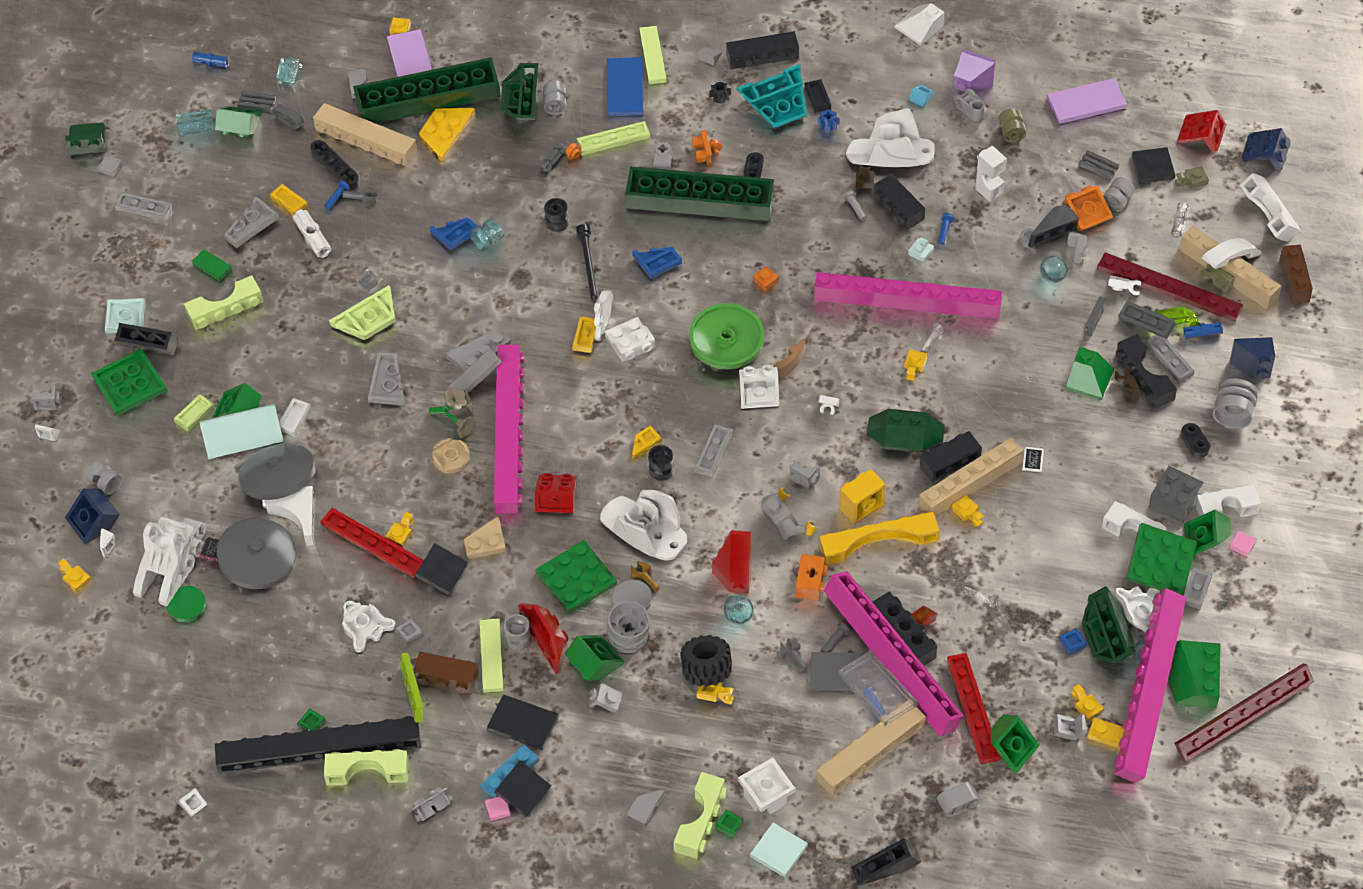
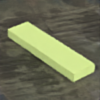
M657 26L639 28L649 85L665 83L666 74Z
M643 121L577 138V144L581 145V155H586L649 139L650 133L646 122Z
M500 619L480 620L483 693L503 691Z

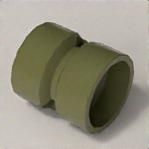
M1012 108L1000 113L999 123L1004 140L1009 143H1015L1024 139L1026 129L1020 110Z

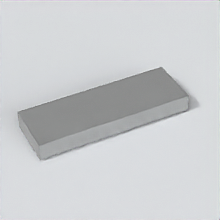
M121 192L115 204V209L166 221L172 209V203Z
M1155 335L1145 340L1147 348L1178 383L1194 375L1195 371L1167 339Z
M488 349L449 388L456 387L464 393L466 390L469 393L502 362L501 359L491 349Z
M714 424L694 468L695 473L713 477L733 433V429Z

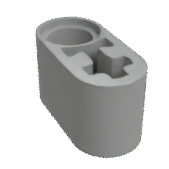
M964 782L939 794L937 801L945 815L953 817L977 806L981 802V798L971 782Z

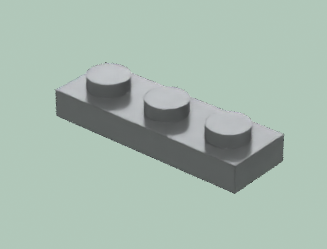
M1126 301L1118 315L1120 320L1165 339L1169 337L1176 325L1174 320L1129 301Z

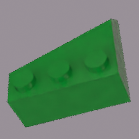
M1186 640L1176 642L1168 677L1169 686L1176 705L1217 708L1220 697L1221 643Z

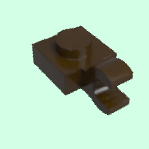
M1125 368L1124 376L1115 371V380L1124 384L1123 392L1125 396H1128L1131 402L1138 401L1140 388L1133 375H1130V371Z

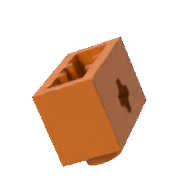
M801 555L795 586L796 598L819 601L820 593L824 594L825 582H822L823 577H827L828 573L825 557Z

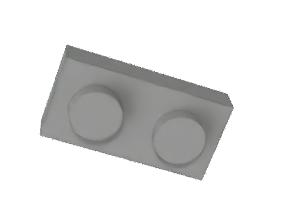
M1193 568L1184 596L1187 597L1185 605L1201 609L1213 573Z

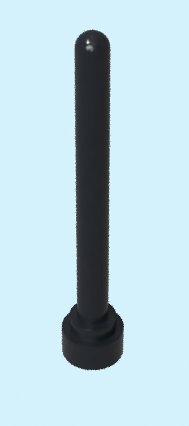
M580 224L576 227L577 237L582 241L590 296L595 301L598 299L589 245L591 228L588 224Z

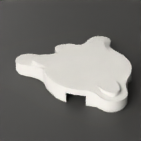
M608 290L601 292L599 300L594 306V325L596 326L594 339L596 341H601L611 314L613 294Z
M1137 586L1133 587L1130 591L1117 588L1114 591V596L1121 602L1127 620L1135 627L1146 632L1149 627L1148 617L1154 605L1152 600L1160 590L1150 587L1146 593H1143Z
M347 601L343 606L344 618L342 625L345 633L354 641L353 647L355 652L360 653L365 650L367 639L377 642L381 639L383 632L392 631L396 628L395 620L383 617L379 610L371 604L367 606Z

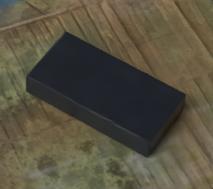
M822 79L805 82L804 87L814 113L830 110L831 103Z

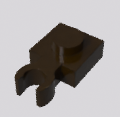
M859 165V171H856V188H874V171H871V166L864 168L862 165Z

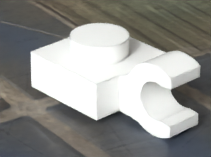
M1110 276L1108 286H1112L1113 290L1118 291L1128 288L1133 295H1139L1140 291L1134 290L1133 286L1136 284L1141 285L1142 282Z

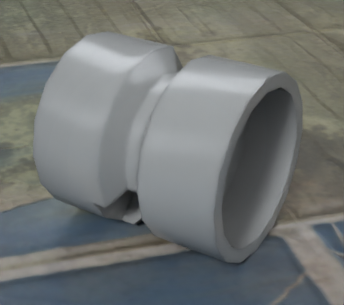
M559 81L546 83L543 87L544 110L552 115L565 112L567 109L566 86Z
M1116 178L1103 195L1109 209L1115 212L1121 211L1134 194L1135 187L1125 178Z
M102 460L93 463L86 473V480L95 487H98L107 496L114 494L120 488L123 481L122 475L111 469Z
M513 614L509 616L504 622L506 643L513 650H523L531 642L529 621L524 615Z

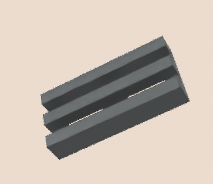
M241 91L237 107L272 113L276 102V95Z
M1089 150L1083 155L1078 165L1108 180H1111L1119 169V164Z
M1099 296L1086 322L1084 335L1092 336L1105 310L1106 298Z

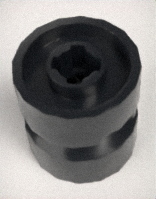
M561 198L548 200L544 205L546 227L553 232H561L569 225L567 203Z
M665 445L654 446L648 454L649 472L654 479L664 481L669 479L674 473L673 452Z

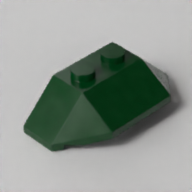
M520 63L502 81L500 110L516 120H535L537 118L539 93L538 63Z
M886 409L869 417L867 436L884 449L925 452L937 444L943 443L945 424L927 412Z
M1105 586L1088 596V604L1085 608L1082 626L1093 657L1116 664L1133 654L1135 642L1123 610Z

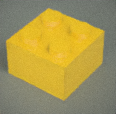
M872 469L860 473L856 479L845 483L840 488V511L853 525L857 524L885 505L886 484Z

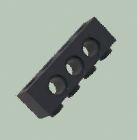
M889 591L872 601L923 666L936 658L938 648L936 642L932 638H928L924 628L914 621L910 611L902 607L901 601L897 596L894 597Z

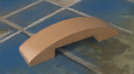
M804 339L788 348V357L773 365V367H777L778 381L791 373L803 359L806 352V341Z

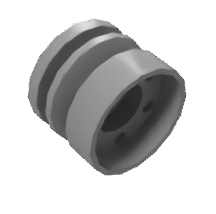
M1233 378L1222 381L1218 387L1217 400L1213 410L1214 419L1219 424L1230 428L1249 426L1252 423L1257 402V388L1252 383L1242 379Z
M622 601L614 605L610 610L607 620V638L610 645L618 652L626 654L635 653L641 650L647 643L650 619L645 607L637 602Z

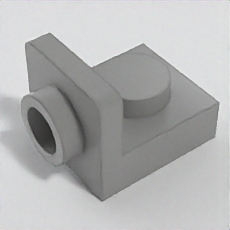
M52 385L51 393H32L31 396L34 410H57L58 403H61L62 394L58 391L57 385Z

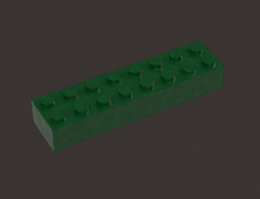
M492 57L353 86L360 118L373 123L501 97L499 81Z
M630 166L625 203L626 208L770 221L774 198V179Z

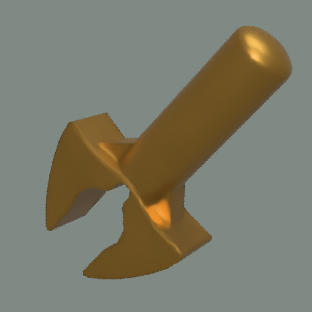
M637 561V566L642 572L636 571L631 565L633 580L642 579L654 592L660 589V586L648 575V572L651 571L649 564Z

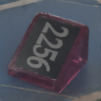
M207 537L199 558L217 562L219 539Z

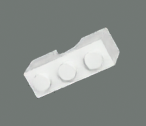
M993 146L982 150L978 155L976 190L989 202L1004 193L1005 182L998 175L1006 171L1007 158Z
M1253 484L1241 485L1232 489H1221L1212 493H1202L1197 495L1195 507L1199 516L1215 509L1223 514V507H1232L1241 518L1259 514L1261 502Z
M1117 501L1113 503L1104 516L1102 524L1103 529L1118 537L1126 529H1133L1138 532L1139 524L1141 523L1167 530V527L1163 526L1160 522H1155L1147 518L1143 513H1138Z

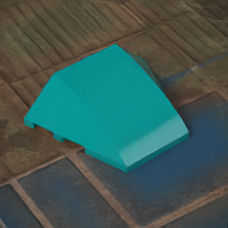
M800 64L787 68L783 73L755 84L750 82L736 88L774 129L807 116Z

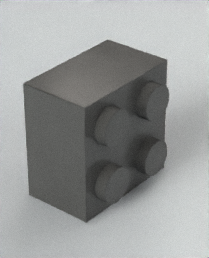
M1168 466L1151 493L1149 507L1184 523L1196 504L1197 495L1202 493L1204 482Z

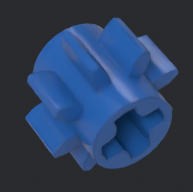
M831 110L820 112V117L817 118L820 130L826 132L837 130V125L840 122L837 112Z

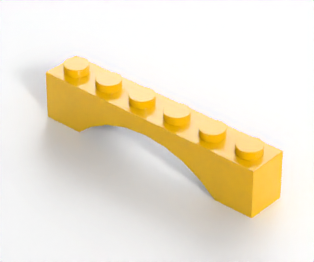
M923 512L915 516H904L897 520H886L874 525L845 529L837 533H826L819 537V547L822 557H825V565L845 562L857 549L875 541L895 539L909 541L918 545L938 542L940 530L934 512Z

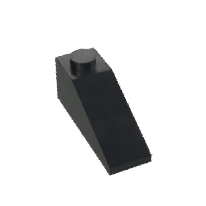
M1068 204L1054 207L1031 233L1028 246L1031 248L1069 232L1076 231L1079 220L1078 216Z
M903 838L851 868L857 884L862 886L905 872L921 863V859L915 844Z

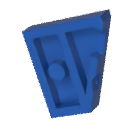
M468 217L458 221L447 222L444 227L435 229V226H431L429 228L430 233L450 250H453L480 232L479 227Z
M673 247L649 249V252L639 253L638 250L632 251V256L650 279L682 264V258Z

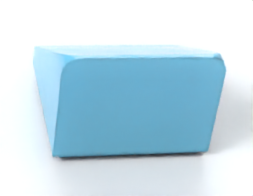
M919 85L912 88L909 100L924 107L935 95V91Z

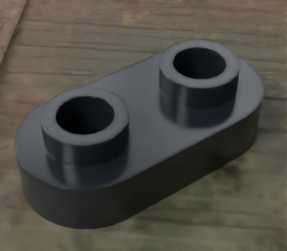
M753 152L746 157L743 173L745 177L762 178L764 168L763 155Z
M1194 423L1185 424L1181 430V438L1191 454L1197 458L1207 456L1210 450V443L1199 426Z

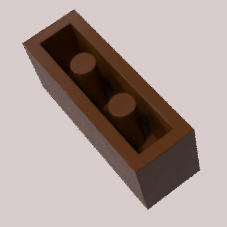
M1301 244L1282 246L1279 260L1291 304L1310 302L1313 287Z
M420 651L413 669L417 683L437 686L440 689H453L460 693H473L479 674L478 664L475 662Z

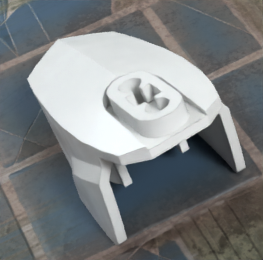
M907 108L876 118L870 138L853 140L846 151V157L851 163L882 167L919 166L929 164L934 160L935 144L929 139L919 138L916 122L911 110Z
M642 490L636 502L620 496L610 501L601 512L600 521L636 549L664 561L673 560L681 555L682 550L687 545V534L680 528V516L676 503L667 494L655 490Z

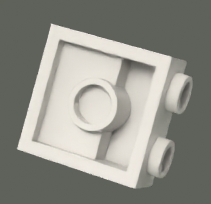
M638 317L605 331V337L621 362L631 360L655 348L653 335L647 326H643Z
M765 365L762 368L754 369L751 366H747L743 370H739L741 409L779 406L777 367Z

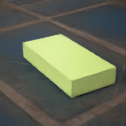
M199 394L174 418V422L189 432L214 408V404Z

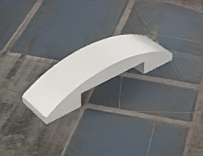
M1235 238L1215 246L1205 253L1202 259L1216 269L1226 266L1229 259L1243 255L1250 259L1260 256L1262 252L1246 239Z

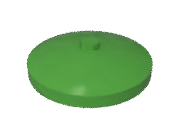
M730 303L717 304L704 309L694 318L690 326L689 342L693 353L703 363L718 369H736L749 364L760 354L764 345V328L758 316L746 307Z

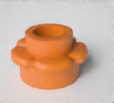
M571 143L565 150L569 159H577L582 153L580 150L581 145Z

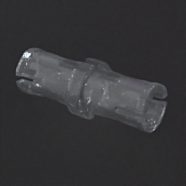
M1185 202L1177 204L1176 214L1173 216L1171 235L1175 238H1180L1183 235L1184 225L1187 224L1186 216L1189 205Z

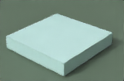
M145 299L107 300L105 332L117 333L119 323L143 327Z
M772 823L750 853V857L785 878L808 847V843L777 824Z

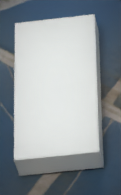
M293 398L279 421L281 432L294 437L311 408L310 404Z

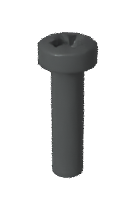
M839 622L836 632L820 651L829 652L843 634L847 635L850 632L849 627Z

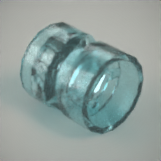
M489 218L482 223V226L472 229L470 236L476 247L484 251L492 246V242L496 243L504 238V231L494 218Z

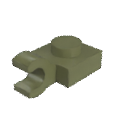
M1202 166L1187 169L1185 173H1177L1178 179L1175 180L1177 187L1189 184L1191 188L1206 185L1209 182V178Z
M1207 264L1206 270L1209 272L1201 270L1200 276L1203 279H1213V284L1219 289H1223L1227 293L1232 289L1234 277L1223 269H1215L1210 264Z

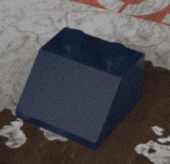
M1273 338L1234 339L1230 364L1250 378H1270L1275 360Z
M82 489L65 519L82 541L89 543L101 535V529L109 531L120 514L100 489Z

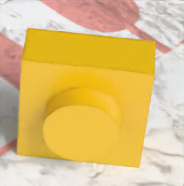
M393 17L390 35L409 32L410 19Z

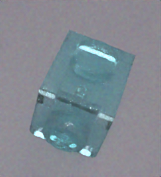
M288 57V60L281 58L276 79L294 84L298 68L302 69L303 65L299 64L295 58Z

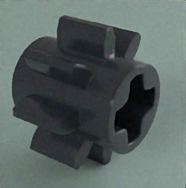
M717 82L711 85L709 97H713V102L722 104L726 100L729 101L731 88H727V83Z

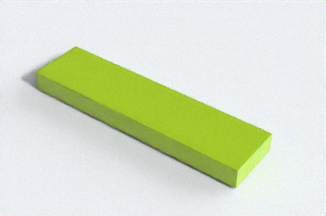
M401 653L400 669L414 721L416 723L423 722V703L409 653Z

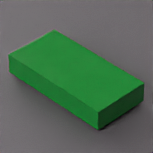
M205 249L192 260L194 266L218 281H221L232 270L231 265Z

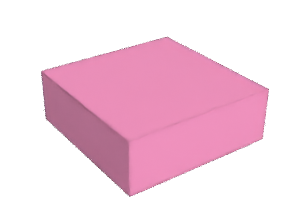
M1238 531L1230 545V549L1248 557L1257 539Z
M495 797L485 800L490 821L511 816L508 804L502 798Z

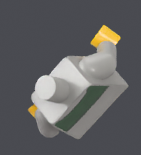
M784 487L777 493L770 494L762 499L761 508L764 515L785 540L794 535L807 534L812 536L818 527L813 526L814 522L808 521L805 526L798 524L791 511L783 503L790 496V494L784 492Z

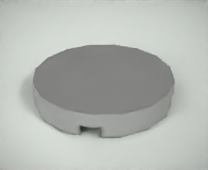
M639 580L623 581L613 591V605L622 601H633L644 606L646 610L651 606V591L645 583Z

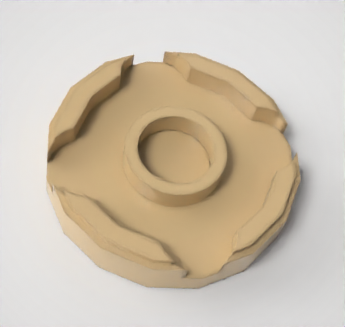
M453 438L442 440L435 445L432 452L434 466L444 473L462 471L470 461L469 448L459 439L458 441L453 440Z

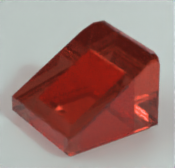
M923 605L914 611L912 616L917 624L926 628L936 621L937 613Z

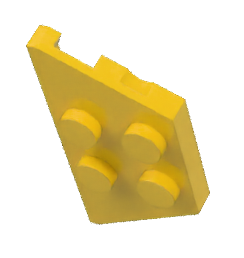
M435 109L419 132L420 140L427 144L428 148L432 152L434 151L438 155V159L443 162L474 116L475 109Z

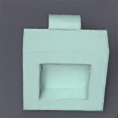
M922 237L918 238L909 249L908 255L925 262L934 251V246L929 244L928 240Z

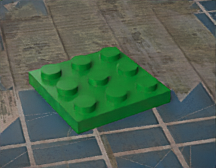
M142 349L91 373L93 380L116 416L167 392V387Z
M1145 523L1139 524L1126 579L1160 591L1167 588L1184 596L1197 541Z
M585 540L535 569L538 577L568 614L617 585V579Z

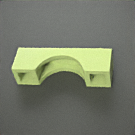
M249 276L235 282L233 293L222 301L213 302L198 297L184 303L192 326L197 330L233 314L240 313L245 309L257 306L263 302V298L253 276Z
M395 749L384 752L374 750L372 752L353 751L351 753L332 752L331 754H325L324 777L326 785H347L355 773L365 769L379 771L385 776L388 783L408 782L409 759L407 751Z
M701 772L694 790L695 799L702 805L704 811L700 818L693 823L680 825L673 842L674 852L698 859L700 852L703 853L706 848V836L711 834L714 823H712L713 818L718 817L720 812V800H724L727 794L725 779Z

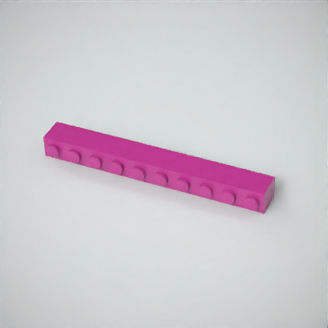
M816 272L814 300L999 319L1002 291Z
M520 344L497 345V356L502 362L497 366L495 514L518 513L519 506H522V494H519V489H522V478H519V473H523V464L519 462V457H523V446H520V441H523V430H520V425H523L524 421L520 410H524V400L520 398V394H524V383H521V379H524V367H521V363H524L525 358L524 352L520 350Z
M845 571L832 575L824 589L826 595L913 704L926 716V720L939 736L953 733L964 715L849 572Z
M1167 588L1156 593L1152 600L1154 604L1153 610L1148 617L1149 627L1144 634L1145 644L1140 652L1141 661L1136 669L1137 678L1131 689L1133 695L1127 706V711L1129 712L1123 724L1124 733L1118 745L1120 748L1119 754L1114 762V766H1116L1114 774L1134 783L1144 779L1146 776L1187 598Z

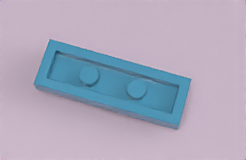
M523 745L480 785L481 789L491 798L499 797L494 791L518 761L521 760L531 768L539 761L538 756Z

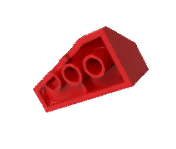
M731 530L724 540L722 548H719L717 556L712 559V574L729 592L749 594L752 574L751 532Z

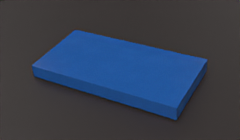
M642 57L607 58L608 116L643 115Z

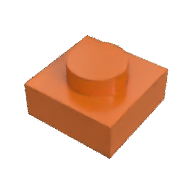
M766 266L753 275V281L766 291L779 281V276Z

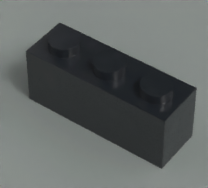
M892 174L874 184V198L881 202L887 212L892 213L897 222L907 230L925 219V207Z
M119 323L115 341L123 347L174 356L178 337L169 331Z
M970 431L964 434L961 433L954 439L943 442L938 447L927 450L920 455V467L933 483L981 457L982 447Z

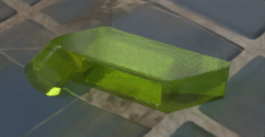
M1183 306L1153 311L1174 320L1176 325L1188 323L1189 327L1200 325L1197 314Z

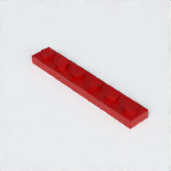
M333 507L321 520L322 526L408 576L416 578L415 574L424 561L420 557Z
M967 652L948 656L947 663L980 765L1000 761L1001 756L991 744V726Z

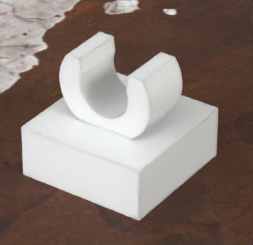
M820 395L819 403L823 404L820 407V412L824 414V409L830 407V415H834L835 407H839L841 400Z

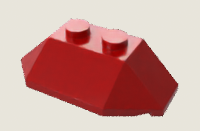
M518 604L519 614L524 615L529 621L532 637L556 675L559 674L566 656L564 653L568 649L567 641H569L565 630H560L557 617L555 615L552 616L548 609L536 604Z

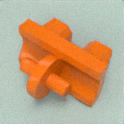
M701 130V136L692 137L693 149L703 148V150L695 151L696 162H706L707 166H713L711 160L712 153L718 155L719 151L722 150V143L715 140V138H712L709 142L706 130Z

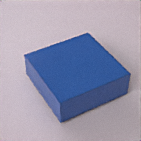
M1077 628L1059 636V641L1069 655L1087 647L1086 640Z

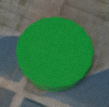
M194 586L179 587L167 606L169 615L178 622L188 623L195 621L206 610L205 595Z

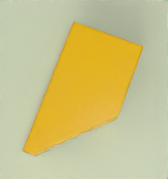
M651 425L635 435L632 451L633 459L662 442V437Z

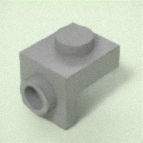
M1069 232L1067 245L1076 248L1073 262L1081 264L1082 258L1086 257L1088 247L1086 246L1087 236Z
M796 462L790 466V478L795 483H800L808 489L812 484H816L821 477L820 466L817 464L811 471Z
M601 683L590 690L588 707L593 708L595 705H598L614 713L618 710L622 693Z
M1060 714L1053 717L1054 736L1076 741L1086 733L1087 724L1083 714L1076 718Z

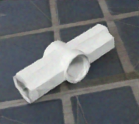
M301 209L296 211L293 220L303 234L305 242L310 245L317 257L324 258L328 256L331 252V247L320 232L318 224L313 221L307 210Z

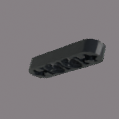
M316 140L311 143L310 149L313 157L338 181L346 182L350 189H355L359 186L358 174L324 141ZM328 157L334 158V160L331 162L325 161V159ZM339 167L345 168L343 172L336 171Z

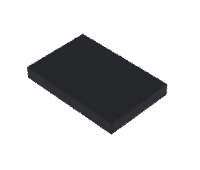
M503 694L487 726V731L543 750L559 718V714Z

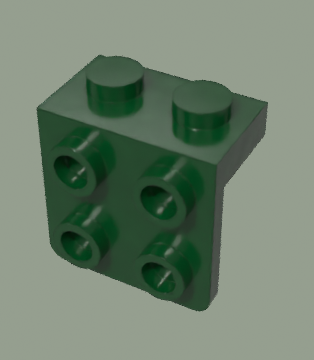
M101 122L71 125L69 127V135L65 136L69 155L105 152V124Z

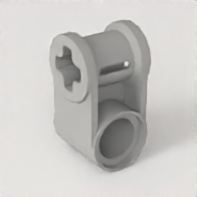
M967 89L963 95L954 97L956 107L972 121L980 122L985 118V101L976 95L972 89Z
M667 142L657 143L654 152L653 168L672 170L671 146Z

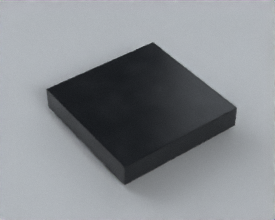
M1168 147L1132 151L1131 156L1139 183L1175 179L1176 175Z
M434 543L415 576L445 594L450 595L468 562Z
M519 760L494 793L526 818L552 785Z

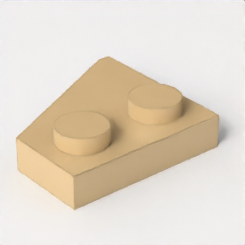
M495 517L464 539L468 560L506 552L499 517Z

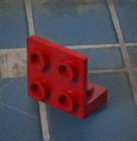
M1218 110L1187 114L1177 141L1185 143L1204 140L1211 152L1218 151L1227 124Z
M540 474L535 488V512L574 513V491L577 476H572L571 474Z

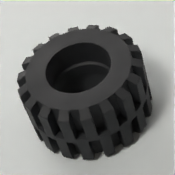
M700 635L697 638H691V641H687L685 646H682L680 652L682 673L685 679L689 680V683L700 687L702 685H705V687H709V685L715 686L719 682H724L725 678H728L730 673H732L730 646L726 643V640L720 639L719 636Z

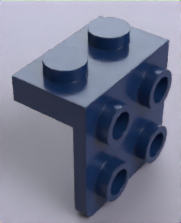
M1282 128L1252 132L1248 135L1242 160L1246 162L1269 158L1275 170H1281L1291 145L1290 139Z

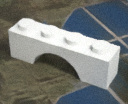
M1252 173L1240 184L1247 197L1256 203L1266 214L1269 220L1267 225L1276 238L1289 242L1301 230L1264 177Z

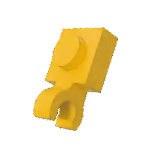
M909 349L904 363V368H907L908 373L907 380L914 381L916 372H923L928 353Z
M967 495L951 505V510L963 521L969 519L976 527L983 524L981 519L984 516L979 512V507Z
M406 511L401 523L394 522L385 538L403 548L412 535L410 527L415 521L412 518L413 514Z
M64 558L57 563L60 566V571L65 574L62 577L63 581L76 593L91 581L90 576L78 565L72 568Z
M721 682L715 686L709 685V687L702 685L698 688L697 698L716 702L719 698L726 704H732L734 689L722 687Z
M1080 684L1072 687L1073 692H1071V695L1077 700L1075 708L1080 714L1085 715L1086 722L1103 713L1104 708L1093 694L1086 696Z

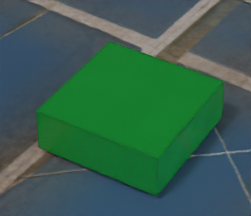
M309 708L297 722V725L303 730H319L325 724L326 719Z
M725 810L716 823L715 829L733 838L743 824L744 819Z

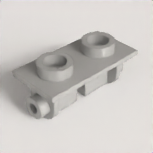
M438 787L429 793L430 798L425 801L421 798L412 804L414 808L410 810V813L415 810L416 814L414 817L417 822H423L435 814L431 808L433 805L437 811H440L451 804L450 802L453 801L451 795L444 793L448 789L447 787L442 790Z

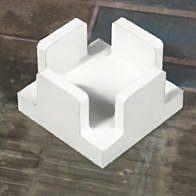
M774 758L738 777V782L744 789V797L754 811L759 809L762 812L767 809L768 813L772 814L786 806L787 797L796 792V788Z

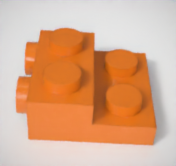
M1088 185L1076 194L1071 192L1065 196L1062 202L1063 205L1068 204L1078 216L1077 228L1079 232L1113 218L1098 185L1093 187Z

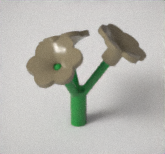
M452 387L444 393L446 405L430 407L429 413L431 415L445 414L459 426L457 429L459 437L464 438L466 435L471 434L472 428L476 424L474 418L469 416L464 420L458 419L449 413V410H459L467 407L472 414L474 413L467 390L464 393L462 390Z

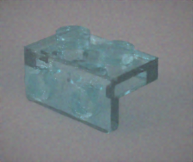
M211 109L176 115L179 136L215 130Z

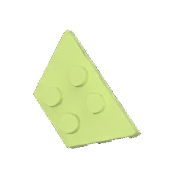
M388 285L329 320L331 327L366 340L396 322L390 286Z

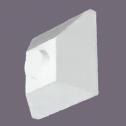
M932 3L920 5L894 25V28L921 46L944 26L945 12Z

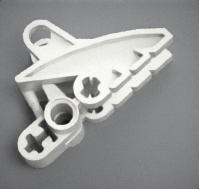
M161 517L158 524L153 522L147 524L143 533L145 552L136 576L133 589L134 596L142 598L155 577L161 574L165 577L158 601L161 605L168 606L174 594L191 572L195 563L194 556L200 557L205 547L204 541H202L206 532L205 523L189 518L184 519L180 523Z

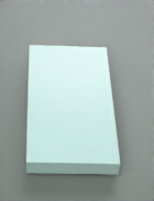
M275 404L199 422L208 459L283 442Z

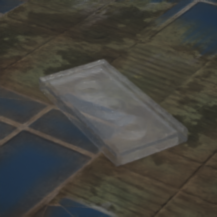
M871 650L838 670V675L884 726L918 706V701Z

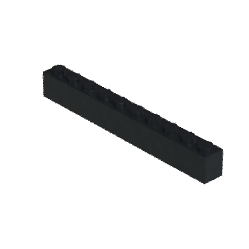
M406 716L402 719H385L379 722L367 721L362 724H345L334 728L307 729L302 732H285L274 736L263 735L259 738H242L236 741L224 740L220 743H215L216 767L219 774L323 761L325 760V754H331L332 752L351 753L353 751L372 752L374 750L384 752L395 749L421 748L419 722L416 723L414 721V717Z

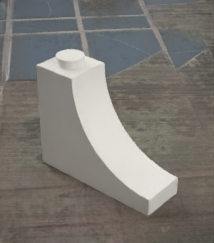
M305 486L298 492L284 498L262 500L263 508L267 509L268 515L281 516L293 521L304 533L306 546L314 545L315 495L313 486Z

